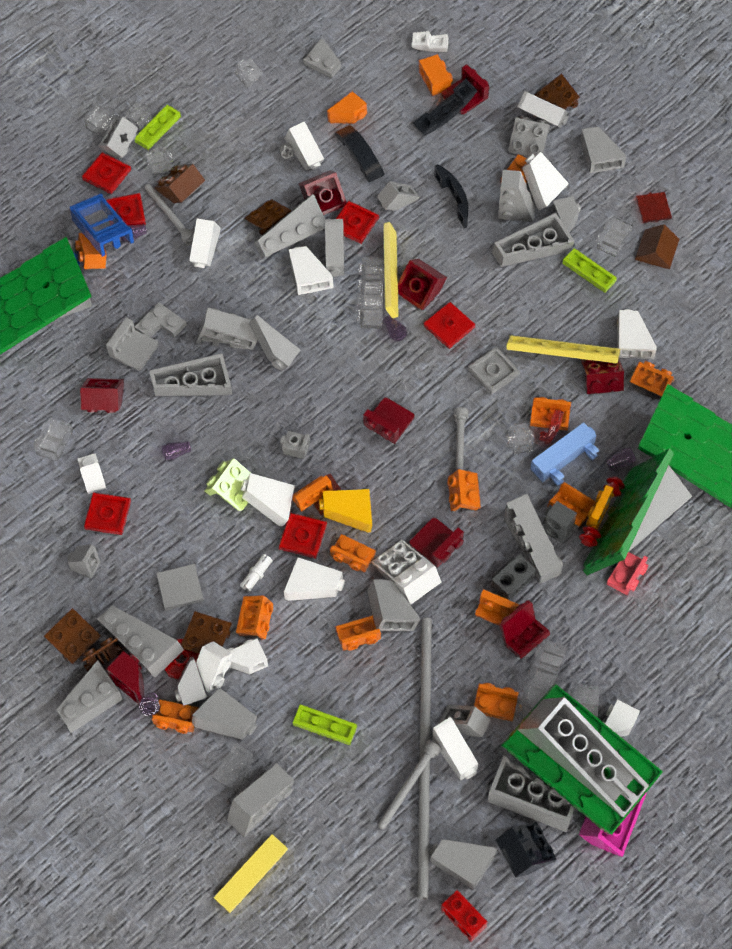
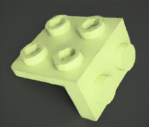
M235 459L223 461L217 468L218 473L207 481L206 484L208 486L204 491L210 496L217 493L236 510L242 511L248 502L242 498L243 491L241 490L243 479H247L251 472Z

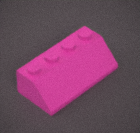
M646 794L612 835H608L605 831L601 830L588 817H585L579 835L591 845L623 857Z

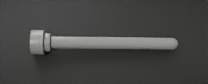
M150 184L145 185V190L180 231L182 241L187 246L192 245L194 232L185 228Z
M463 407L455 408L453 411V418L457 422L456 470H463L464 423L468 419L469 410Z
M428 740L424 745L423 756L378 823L380 829L386 828L429 760L438 756L442 750L434 742Z

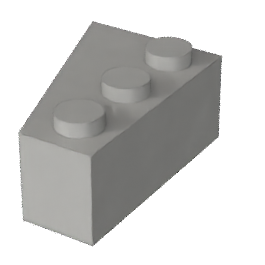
M502 171L498 219L534 221L535 203L531 200V194L526 188L527 185L521 171Z
M97 660L56 711L69 732L72 733L123 699L119 690Z
M276 763L233 799L227 821L245 837L283 798L286 799L292 793L294 779Z

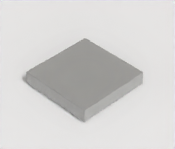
M497 347L473 362L467 369L491 395L520 375V371Z
M195 564L156 573L165 611L204 601Z

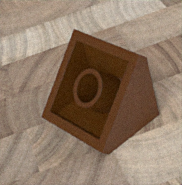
M665 224L645 229L635 260L670 270L679 238Z

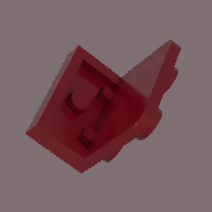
M467 64L462 67L461 79L442 91V97L446 100L454 93L453 89L465 79L473 85L477 92L459 112L462 115L489 98V83Z
M581 359L585 372L586 394L624 391V370L620 360H618V363Z
M383 398L373 412L367 409L363 414L364 426L394 444L415 418L414 413L389 398Z
M432 518L410 540V546L438 568L450 558L455 549L457 550L464 543V531L458 527L453 532L437 518Z
M529 600L520 604L513 613L504 617L500 623L504 645L520 659L525 657L550 635V631L536 620L533 604Z

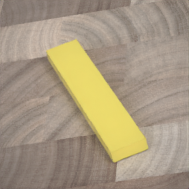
M387 222L383 225L385 309L392 318L398 317L397 233L391 223Z
M512 335L507 342V350L618 363L620 349L577 343Z

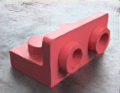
M628 552L625 560L617 564L607 581V585L625 595H628L630 590L634 591L639 584V580H637L639 575H644L649 565L646 564L648 557L644 556L641 559Z

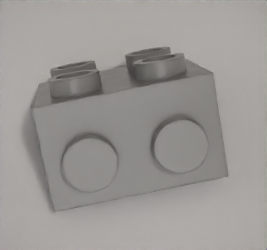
M525 116L515 118L508 148L509 152L528 157L532 154L537 155L540 152L543 154L547 135L551 128L547 124L548 122L544 120L530 121L531 118Z
M127 317L118 325L116 332L108 338L106 343L110 357L138 371L143 369L159 346L157 340L136 331L133 320Z

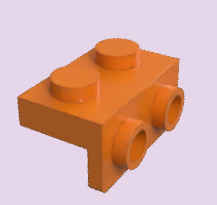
M545 397L533 398L530 426L568 431L571 402L563 399L551 400Z
M457 469L448 477L447 481L451 511H456L460 507L477 511L481 508L478 474Z
M563 482L559 491L549 501L547 507L553 506L556 501L562 503L577 513L575 524L580 527L588 518L589 511L592 506H595L596 501Z
M373 615L335 626L343 651L355 650L364 644L372 645L381 639L380 629L375 627Z

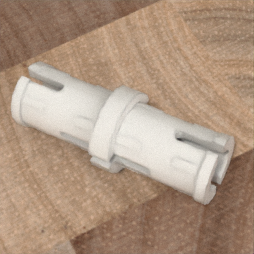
M262 554L255 566L249 569V574L240 586L244 590L247 588V592H251L257 581L264 577L263 573L273 560L269 556L266 557V554Z

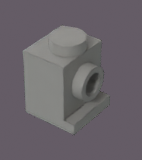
M288 431L287 435H283L280 441L283 454L305 459L310 446V435Z

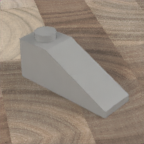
M256 315L249 323L267 359L272 362L275 368L282 371L285 370L292 363L300 349Z

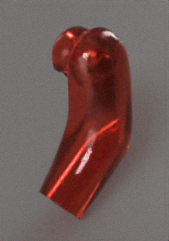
M554 410L547 433L541 431L539 441L549 444L554 439L561 426L564 413L562 410Z

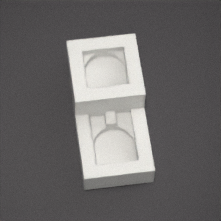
M430 31L413 33L412 48L428 52H447L449 38L447 34L431 36Z

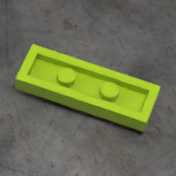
M166 105L135 137V143L149 150L181 118V113Z
M575 248L563 259L562 264L604 293L617 280V277Z
M301 704L293 720L294 726L347 745H351L357 730V724Z

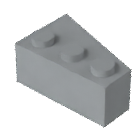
M207 308L199 326L196 343L202 344V341L213 342L215 346H219V343L230 344L232 348L253 350L258 339L249 323L252 320L251 318L246 319L233 313L222 312L216 308Z

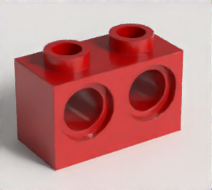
M458 890L441 906V911L470 942L487 927L488 921Z

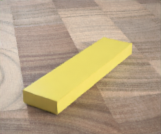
M271 835L217 893L214 899L231 913L285 854L288 848L275 836Z

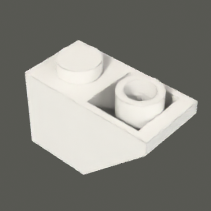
M258 639L247 640L242 646L235 649H227L232 653L230 668L252 674L268 667L267 658Z
M214 641L201 648L196 662L207 692L218 689L223 685L225 672L231 665L232 653Z
M617 700L615 705L611 704L606 713L608 719L606 723H603L620 737L629 735L640 711Z

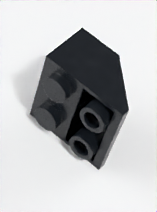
M537 822L512 827L496 839L515 878L529 875L557 860L552 847L548 844L543 830Z

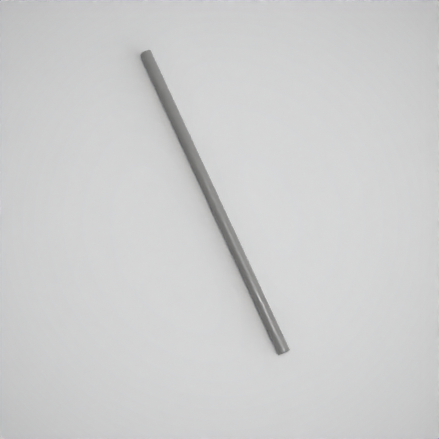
M422 618L420 759L424 754V745L430 740L431 618ZM430 760L419 776L417 898L421 900L428 899Z

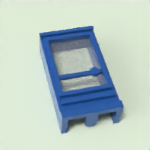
M101 193L70 206L72 221L102 257L105 256L104 244L112 241L115 249L121 246L120 237L125 236L130 244L134 243L132 229L126 225Z

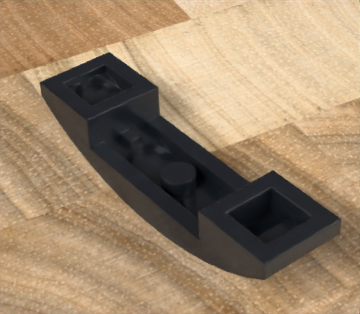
M467 79L453 89L454 93L429 114L425 112L413 122L423 135H427L446 124L473 98L477 90Z
M349 125L335 132L342 145L347 146L359 163L361 172L369 183L384 176V171L372 149L354 127Z
M437 164L434 167V176L441 189L446 187L450 189L458 204L456 216L465 229L468 225L469 212L465 191L452 173Z

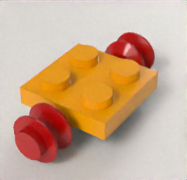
M618 477L607 478L606 482L608 484L603 486V491H599L595 500L596 504L589 511V518L586 523L588 527H583L585 534L579 535L581 543L585 546L592 547L598 544L596 539L601 537L598 528L609 507L610 500L613 497L621 496L620 490L624 489L625 485Z

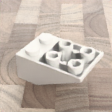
M403 540L371 561L386 580L394 582L410 605L441 583L435 565Z

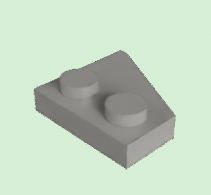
M322 38L303 60L304 65L330 78H333L341 68V62Z

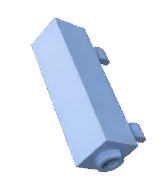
M583 422L531 461V471L542 482L551 477L557 486L564 482V475L559 470L583 452H586L591 460L598 457L599 449L594 445L596 440L595 431Z

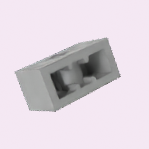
M123 116L114 117L99 147L113 158H123L128 152L130 143L136 137L138 127Z

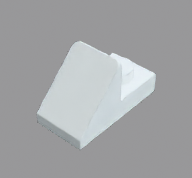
M96 453L78 458L87 493L91 494L106 489Z

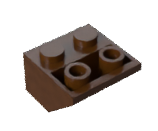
M194 164L175 165L169 170L170 173L167 176H163L157 181L158 184L154 189L172 203H182L206 180Z

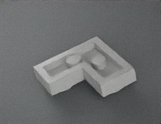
M158 303L134 327L136 331L152 337L162 328L175 338L187 324L185 320L161 303Z

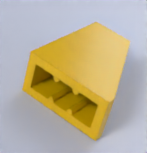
M369 489L323 491V498L319 499V509L323 510L325 518L367 533L372 531Z

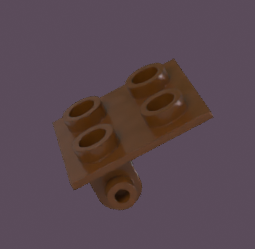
M562 73L535 94V96L564 110L568 107L576 108L580 98Z
M271 199L258 209L252 211L244 219L259 227V232L263 235L291 210Z
M72 608L44 637L63 655L62 657L67 662L69 661L73 664L101 635Z
M194 611L181 646L185 650L200 654L203 646L213 641L223 647L226 638L229 639L231 631L229 630L232 623Z
M110 637L99 644L101 646L100 649L95 651L92 648L82 655L84 659L80 661H86L87 664L84 667L87 672L97 662L95 656L104 665L99 655L101 652L107 662L110 661L104 650L111 660L120 655L122 651L120 645H114L118 638L113 640Z

